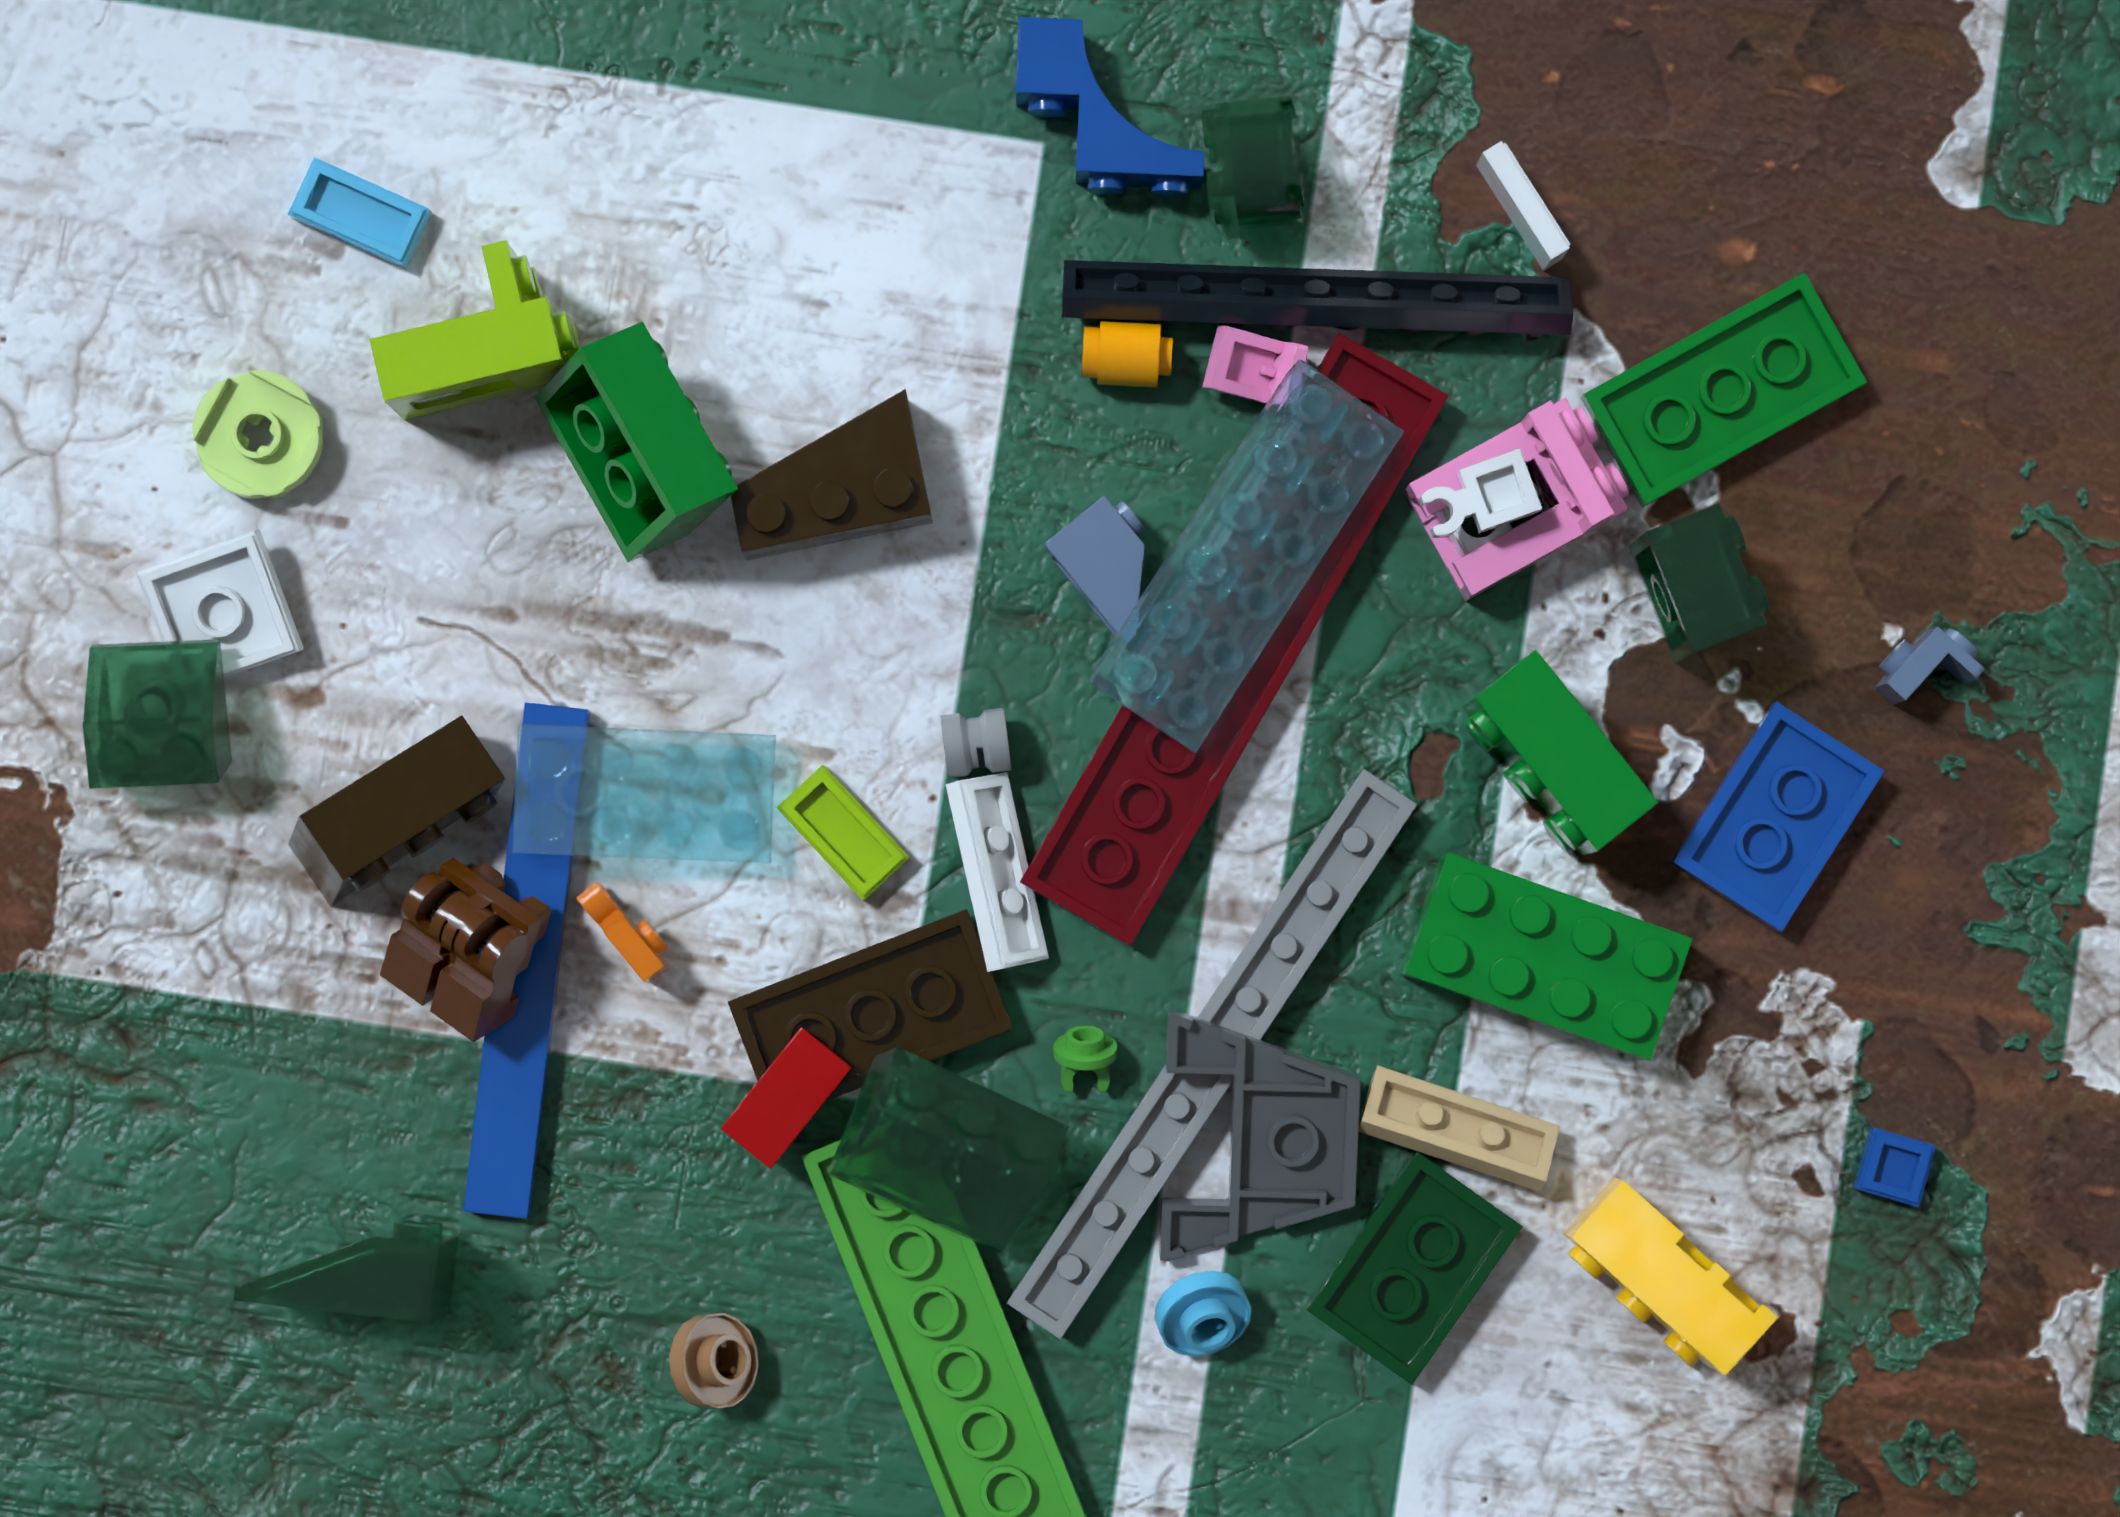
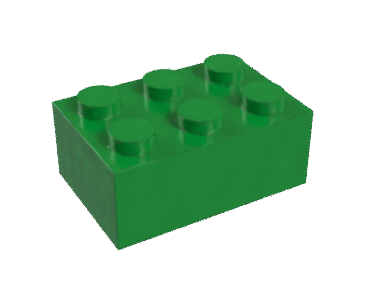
M643 322L580 347L534 397L628 563L688 536L738 490L732 479L731 469L726 458L716 451L700 423L697 407L689 397L684 395L669 368L664 349L658 342L653 340Z
M1536 649L1462 706L1469 715V718L1463 722L1467 732L1486 753L1492 748L1496 749L1509 766L1503 772L1507 782L1526 803L1531 799H1536L1549 816L1543 822V826L1552 839L1566 853L1573 849L1580 856L1600 850L1659 803Z

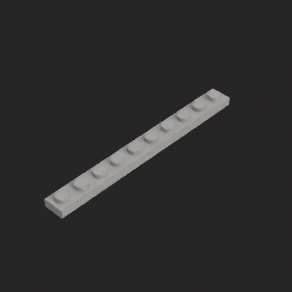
M1363 769L1197 1018L1260 1040L1417 804ZM1165 1064L1008 1299L1007 1304L1057 1338H1062L1232 1083L1233 1075L1167 1073Z

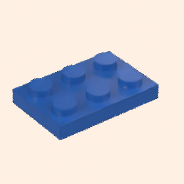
M1774 702L1670 864L1777 933L1782 932L1881 778L1884 770L1780 703Z

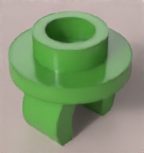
M1077 1026L1056 1039L1053 1044V1056L1061 1065V1084L1064 1091L1073 1092L1074 1075L1078 1071L1091 1070L1097 1075L1098 1092H1106L1110 1084L1109 1065L1117 1058V1043L1112 1037L1104 1034L1101 1029L1094 1026Z

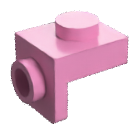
M1218 325L1202 387L1270 406L1293 408L1296 398L1303 394L1309 380L1310 365L1306 361L1308 346L1283 342L1229 326Z

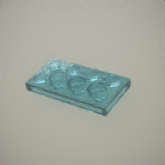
M518 724L512 853L771 863L776 735Z

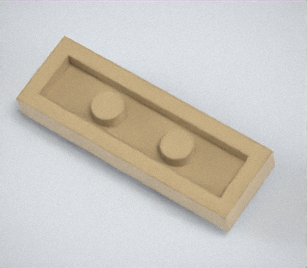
M1377 1065L1369 1085L1359 1121L1358 1132L1540 1192L1547 1181L1560 1126Z

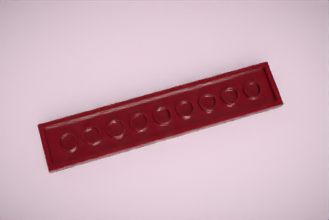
M1338 332L1024 873L1020 883L1126 945H1132L1449 396L1448 394Z

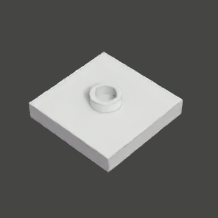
M260 529L136 573L181 693L304 649Z

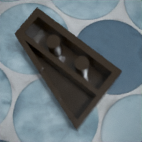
M906 389L737 484L738 490L730 496L741 552L747 560L933 523Z
M463 715L301 814L298 817L288 845L331 907L356 889L360 892L382 879L391 871L389 867L407 854H410L413 858L433 847L444 838L442 830L458 819L462 818L468 824L484 815L498 803L493 795L498 792L505 777Z

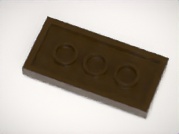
M967 909L728 1001L757 1081L801 1027L853 1067L826 1101L1013 1029L992 972H987L982 946Z

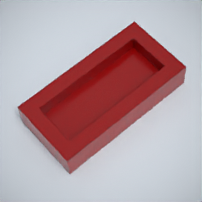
M801 1027L720 1129L769 1169H772L853 1067Z

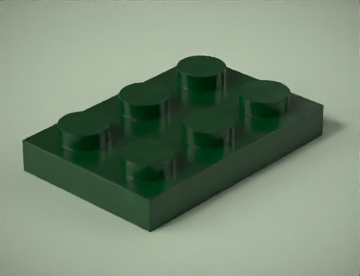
M1415 1151L1305 1309L1413 1385L1523 1226Z

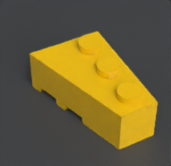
M1614 1177L1563 1233L1575 1245L1568 1252V1255L1595 1280L1605 1272L1622 1288L1615 1297L1616 1300L1643 1324L1651 1316L1654 1317L1670 1332L1663 1343L1691 1368L1700 1360L1706 1366L1726 1376L1778 1319L1764 1304L1759 1306L1731 1280L1732 1276L1718 1263H1712L1685 1238L1683 1232L1622 1179Z

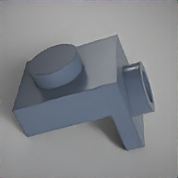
M1937 626L1924 632L1913 645L1905 639L1900 642L1879 665V668L1886 675L1874 689L1894 705L1905 701L1939 663L1962 683L1977 679L1985 669L1974 659L1978 651L1968 639L1954 629L1949 628L1944 632Z

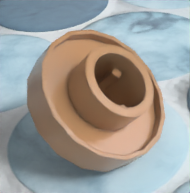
M729 1314L696 1315L686 1321L674 1336L669 1353L670 1375L678 1393L689 1404L701 1409L733 1407L746 1398L755 1384L759 1367L756 1343L750 1330L740 1319Z

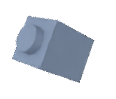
M1103 496L1044 543V549L1122 647L1126 648L1135 638L1145 546L1138 537L1146 530L1123 501L1113 507L1108 499Z

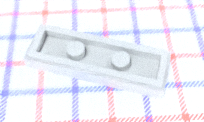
M1007 772L945 784L987 972L1049 959L1034 890L1020 883L1028 868V862Z

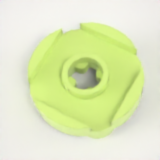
M266 370L249 371V374H240L233 379L228 377L215 384L206 393L194 416L192 425L193 441L196 442L197 454L201 460L200 463L206 474L214 482L233 494L250 499L282 498L288 495L292 489L301 485L316 467L323 448L324 420L317 411L310 396L296 383L283 375ZM263 418L269 419L272 422L269 432L274 436L269 447L261 445L256 452L248 451L247 447L250 439L242 434L244 427L247 423L258 426Z

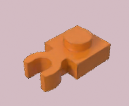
M593 883L576 897L643 982L651 983L670 967L661 956L669 947L658 932L645 918L636 925L630 917H627L601 883Z

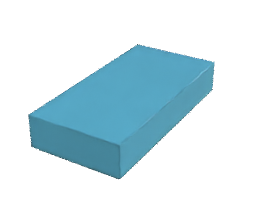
M315 157L288 212V215L294 220L404 269L407 268L432 214L431 210L425 206Z

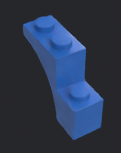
M1019 17L1016 106L1028 107L1029 114L1039 117H1061L1066 115V108L1079 109L1076 157L1077 184H1088L1089 192L1102 195L1124 194L1126 186L1151 187L1152 195L1167 198L1189 196V189H1201L1204 174V151L1184 149L1154 139L1129 123L1107 100L1090 69L1084 45L1083 20Z

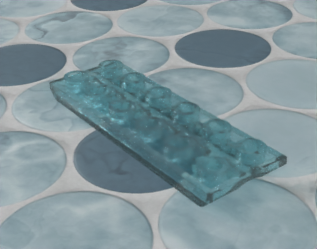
M1298 360L1276 388L1092 672L1089 683L1193 753H1196L1404 431L1306 362Z

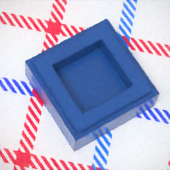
M1870 1127L1853 1189L1919 1207L1936 1145Z

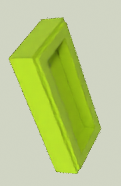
M821 765L776 807L863 901L910 859L824 765Z

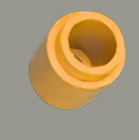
M1100 321V327H1084L1081 377L1097 378V385L1157 388L1158 375L1171 376L1173 338L1160 337L1161 324Z

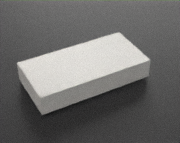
M1500 141L1482 153L1476 166L1544 271L1563 259L1570 248V243L1506 142L1503 144Z

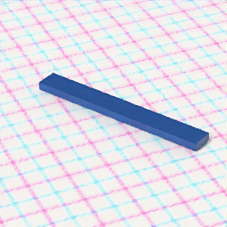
M526 702L524 704L503 878L506 883L504 893L517 902L534 896L550 907L551 916L546 934L533 946L528 968L518 973L515 977L512 992L520 997L515 1017L484 1036L463 1212L530 1218L591 712L588 709Z

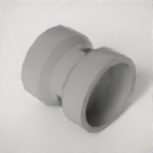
M1004 708L984 710L980 717L966 719L960 713L940 716L948 778L968 776L976 768L986 767L992 773L1012 770Z

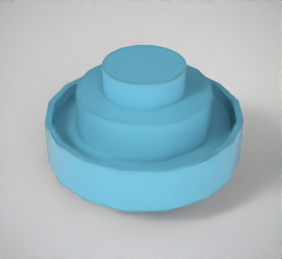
M1217 1271L1198 1272L1177 1280L1163 1292L1155 1306L1154 1320L1165 1345L1177 1354L1188 1356L1208 1355L1230 1346L1242 1336L1250 1323L1251 1306L1240 1281L1228 1273Z

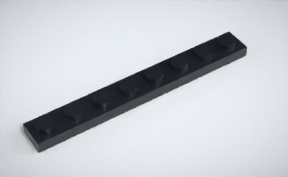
M1064 260L1062 317L1081 318L1093 322L1105 319L1144 320L1154 324L1179 321L1207 322L1216 326L1237 323L1265 324L1278 328H1291L1294 326L1335 327L1341 330L1381 328L1398 329L1410 333L1422 330L1461 331L1471 335L1483 334L1485 332L1524 333L1533 337H1543L1549 334L1571 335L1574 315L1569 277Z

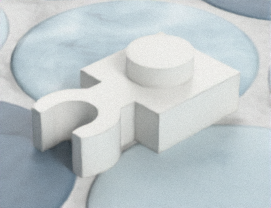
M1520 448L1459 470L1457 475L1462 489L1458 491L1439 486L1427 490L1419 498L1421 506L1439 501L1445 503L1450 509L1449 521L1444 524H1438L1430 530L1432 538H1444L1452 535L1461 526L1464 519L1473 516L1478 532L1482 533L1542 510Z

